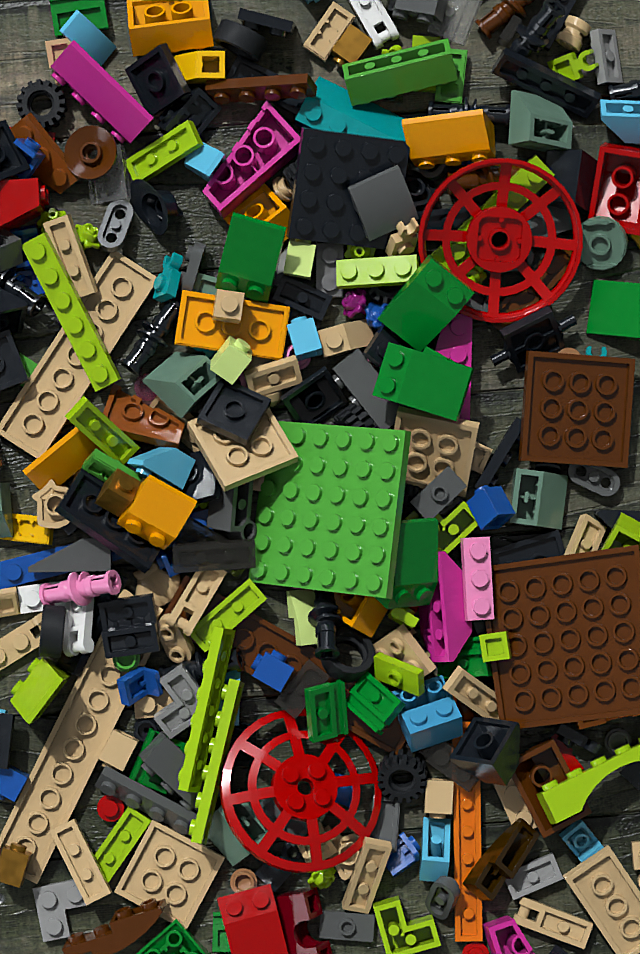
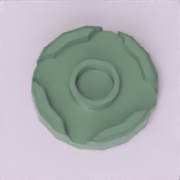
M596 216L588 218L581 224L583 248L580 261L593 270L603 271L611 269L623 259L627 252L628 238L626 232L619 222L610 217Z

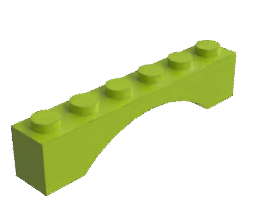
M629 743L614 750L615 756L606 759L605 755L591 761L592 767L582 771L581 767L574 769L566 774L568 779L560 783L555 779L542 785L543 791L536 795L550 824H557L581 812L595 786L608 774L624 765L640 762V743L633 747H630Z

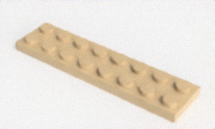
M111 252L94 277L98 292L81 297L109 355H111L153 290L156 276L119 252ZM63 327L29 377L30 381L25 383L0 422V435L35 458L40 457L51 447L68 421L65 415L85 395L91 385Z

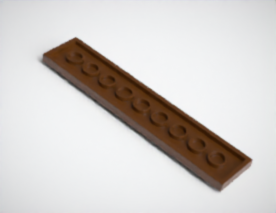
M185 575L164 614H171L192 579L191 577ZM216 592L200 620L225 600L226 597ZM184 610L180 614L181 617L188 621L192 616ZM253 612L232 629L236 631L231 652L233 648L238 647L240 649L245 672L251 675L254 673L255 670L250 667L258 653L263 656L266 651L272 653L274 649L288 657L285 662L292 665L294 670L281 692L306 705L304 688L327 682H336V679L329 676L325 671L321 660L315 657V650L317 648L311 645L296 646V637ZM358 681L345 682L346 699L351 694L350 690ZM347 707L348 730L389 753L394 751L398 755V749H401L406 741L398 716L389 726L386 725L382 730L384 733L379 735Z

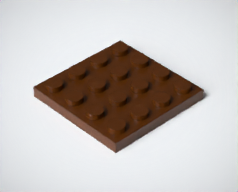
M526 351L519 460L628 468L635 359Z

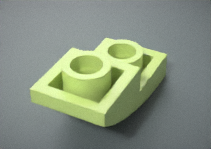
M298 589L286 591L289 618H294L296 646L317 644L315 636L316 627L308 621V614L314 608V590Z

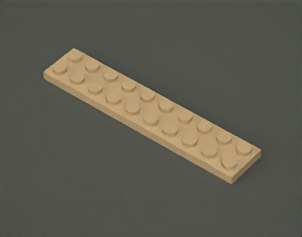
M100 635L81 676H78L0 835V855L5 845L10 846L11 843L24 845L27 847L26 851L32 852L25 879L38 884L57 846L50 831L69 821L125 705L121 704L116 680L128 672L117 669L113 663V658L106 659L102 635ZM151 652L140 654L138 666L145 667Z

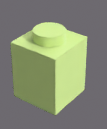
M302 239L289 240L283 271L284 275L311 280L316 245L311 244L312 241Z
M229 336L211 359L210 370L233 385L252 360L250 345L240 338L236 340Z

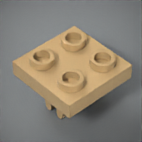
M404 624L373 644L375 655L381 652L423 669L424 676L436 668L429 658V651L425 653L413 637L416 633L414 628L409 631Z

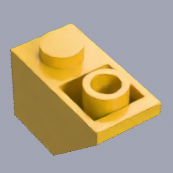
M194 51L173 56L187 84H206V80L226 79L225 51Z

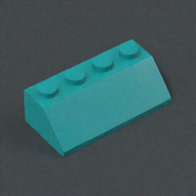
M320 76L315 82L317 86L316 97H306L295 118V125L300 128L305 127L405 141L402 127V119L404 118L372 102L365 105L352 106L348 90Z

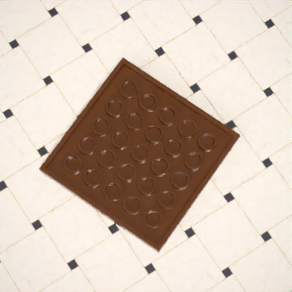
M640 545L491 565L494 619L485 620L487 634L508 631L512 655L511 659L491 661L499 719L518 722L521 729L640 714Z

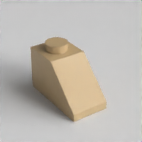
M366 319L343 323L317 331L322 345L324 360L353 352L356 349L366 348L374 337L372 327L367 324Z

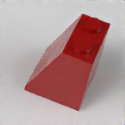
M38 178L0 181V231L3 229L10 231V229L18 228L37 218L42 212H45V206L50 205L49 190L46 189V185H43Z

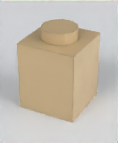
M217 289L212 320L239 324L245 293Z
M114 728L99 757L103 761L102 766H108L115 771H118V769L124 771L139 740Z
M427 778V785L424 791V813H429L430 818L445 819L446 814H452L454 786L452 779Z

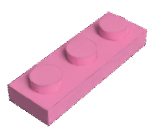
M490 537L460 538L465 621L494 619Z

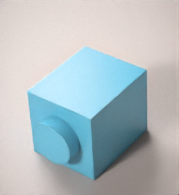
M306 316L291 320V324L287 325V331L297 360L301 361L322 355V345L313 317L307 319Z

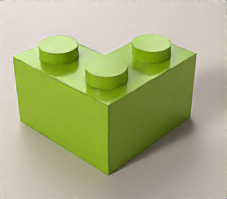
M462 501L444 519L439 514L434 517L438 520V552L445 551L448 554L460 543V538H465L478 526L465 501ZM413 510L404 519L410 520L422 518Z
M399 895L372 903L386 954H413L441 946L432 914L406 921Z

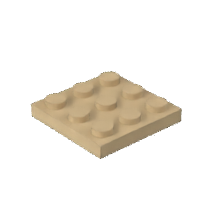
M399 406L394 430L411 432L405 483L424 489L449 466L467 485L457 496L466 497L480 423L460 418L457 422L421 410Z
M270 408L266 411L246 446L198 424L197 418L187 422V429L224 492L298 462L299 456Z
M152 820L114 892L141 906L142 902L155 898L156 901L165 899L167 904L160 917L171 923L178 919L187 929L225 856L203 844L191 842V838L179 834L173 828Z

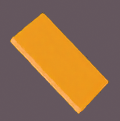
M182 290L174 345L218 351L227 338L232 336L234 339L240 338L250 345L252 357L275 361L283 359L290 307L244 300L239 324L212 320L215 295Z

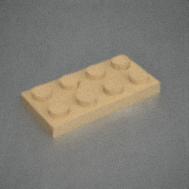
M607 845L565 873L563 877L616 954H639L640 891L612 849Z

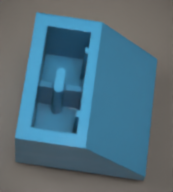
M442 675L425 680V692L420 697L401 689L392 691L406 704L397 716L411 752L463 736L462 715L453 696L442 688L446 683Z

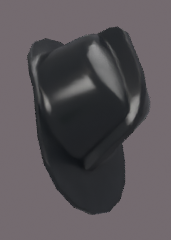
M135 179L131 182L128 191L130 204L135 213L155 234H164L168 226L183 217V212L170 191L155 190L143 179Z

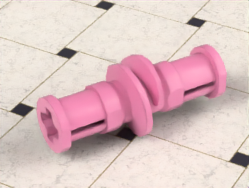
M108 570L106 574L90 575L89 572L84 571L80 574L72 572L67 580L60 583H43L39 588V598L43 605H55V603L59 602L67 603L73 601L79 606H86L92 601L93 597L106 593L111 595L120 593L122 584L120 576L115 570Z

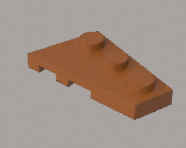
M31 112L10 128L15 139H27L29 137L35 140L41 146L39 150L46 155L33 173L34 177L59 194L80 179L69 170L63 151Z
M113 383L103 414L133 440L179 449L185 430V422L159 408L153 409L144 404L142 398L126 394L121 391L122 387Z

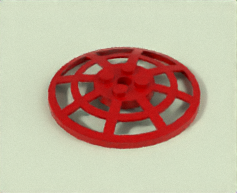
M489 158L476 161L460 168L447 177L427 202L418 231V252L421 263L427 257L426 240L442 241L444 258L452 273L471 287L473 291L489 295L488 312L479 311L464 305L459 313L479 321L491 323L518 321L547 305L553 304L565 292L574 278L583 248V230L580 215L565 187L554 176L539 166L512 158ZM501 166L499 182L482 184L466 192L456 181L477 169ZM512 167L522 168L536 174L547 181L552 188L541 197H538L529 189L515 183H510ZM449 188L458 200L449 211L443 230L427 229L433 207L444 191ZM498 190L496 206L481 210L472 199L484 192ZM509 191L523 195L532 204L521 213L507 207ZM559 196L565 203L571 218L573 239L556 238L555 223L547 205ZM464 206L473 216L467 231L451 230L456 215ZM539 212H541L545 220L548 237L533 236L527 222ZM496 232L506 234L507 240L503 246L497 247L492 244L491 239ZM450 241L466 242L470 256L459 266H457L452 256ZM531 247L546 248L542 262L533 271L525 262ZM555 249L571 250V258L564 275L550 291L540 278L550 266ZM478 264L483 269L490 271L489 287L474 282L466 274ZM517 268L525 278V280L515 285L500 287L501 272ZM532 286L542 298L535 304L521 310L499 313L500 296L516 294Z
M286 709L258 719L235 740L226 755L221 771V805L232 833L254 857L269 866L283 871L295 873L319 872L333 868L349 859L363 846L364 837H370L376 826L381 809L382 789L378 787V768L369 748L359 735L348 730V735L363 751L372 773H357L353 761L340 746L346 736L345 734H339L338 737L320 741L326 747L319 757L305 754L301 739H309L308 731L298 730L295 716H306V709ZM277 719H284L288 733L273 738L262 749L247 741L262 726ZM290 741L293 756L286 759L283 763L268 754L276 746ZM241 750L254 758L248 774V791L231 794L232 769L236 756ZM334 753H337L345 763L350 775L335 776L333 770L328 765ZM261 764H264L274 771L271 786L257 789V775ZM299 781H306L310 784V794L304 795L299 792ZM374 784V807L370 821L365 828L354 818L360 801V785ZM352 786V800L348 811H346L335 800L338 788ZM273 798L275 805L281 811L274 823L264 813L259 800ZM250 802L256 818L268 830L259 844L252 840L244 830L233 805ZM328 811L341 821L332 830L319 834L317 819ZM290 819L306 822L308 836L294 835L283 829ZM347 827L359 837L343 853L331 859L322 860L321 843L335 838ZM277 838L295 845L310 846L311 862L288 861L274 856L268 850Z

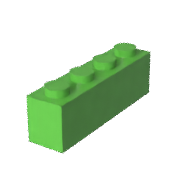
M448 38L342 65L352 106L365 105L371 101L393 98L399 94L411 91L416 92L427 87L445 85L451 81L458 80Z

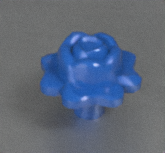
M370 302L364 308L367 324L370 327L379 329L382 322L377 318L387 307V303L375 304Z

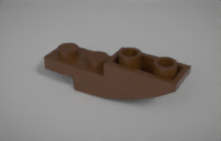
M155 898L142 902L141 906L131 909L130 906L118 909L115 911L109 924L100 925L93 929V932L87 934L77 932L70 935L62 948L63 953L84 954L91 951L92 954H114L121 951L145 934L156 922L167 904L166 900L156 901Z

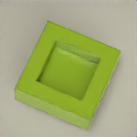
M508 631L479 635L483 662L512 658Z

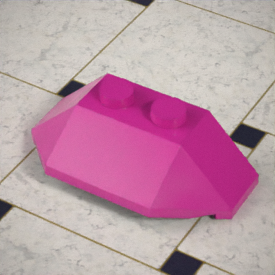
M445 551L438 552V583L430 605L419 606L421 636L430 653L432 662H453L472 633V621H465L462 570Z

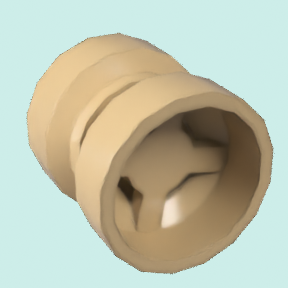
M568 15L564 22L566 28L558 33L555 41L564 48L578 53L583 45V37L588 36L592 27L582 19Z

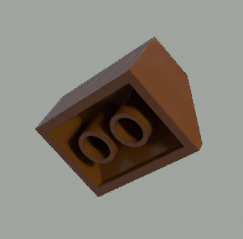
M552 737L519 754V766L512 776L543 838L592 813L587 802H585L581 812L557 824H550L536 794L543 791L542 785L556 779L560 783L568 779L566 774L570 772Z

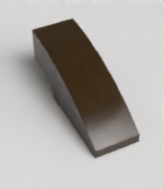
M519 818L487 849L462 884L480 900L493 901L505 880L515 877L540 834L523 818Z

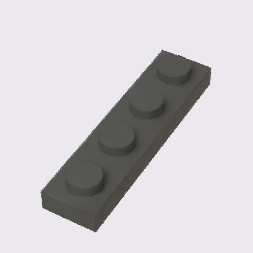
M108 766L104 767L95 787L99 788L104 794L114 796L125 802L130 808L138 809L148 814L151 819L172 827L177 833L191 837L189 835V827L192 819H196V813L188 811L185 807Z

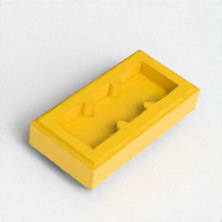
M12 513L14 535L13 537L0 538L2 540L52 545L54 528L39 526L37 516Z

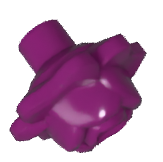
M357 288L355 291H348L345 294L341 303L344 308L343 315L352 318L357 313L366 314L364 310L368 306L365 299L366 290Z

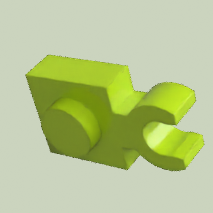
M593 49L581 52L578 59L574 51L547 62L549 69L574 81L584 77L581 69L591 71L599 66L598 63L590 65L586 61V57L594 53Z

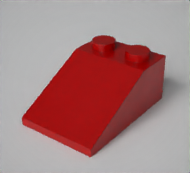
M605 142L600 146L588 218L596 216L610 217L619 222L627 234L640 236V148Z
M271 884L217 898L231 954H288Z

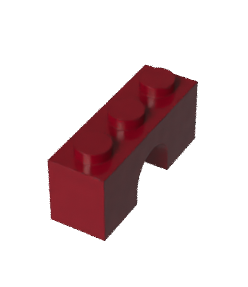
M317 887L288 891L276 897V906L281 919L288 953L332 954L329 940L316 941L310 936L307 929L308 920L323 914Z

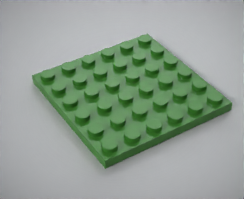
M278 421L299 457L298 462L264 476V482L261 484V491L258 494L255 519L257 531L253 539L249 578L253 583L392 599L411 432L406 430Z

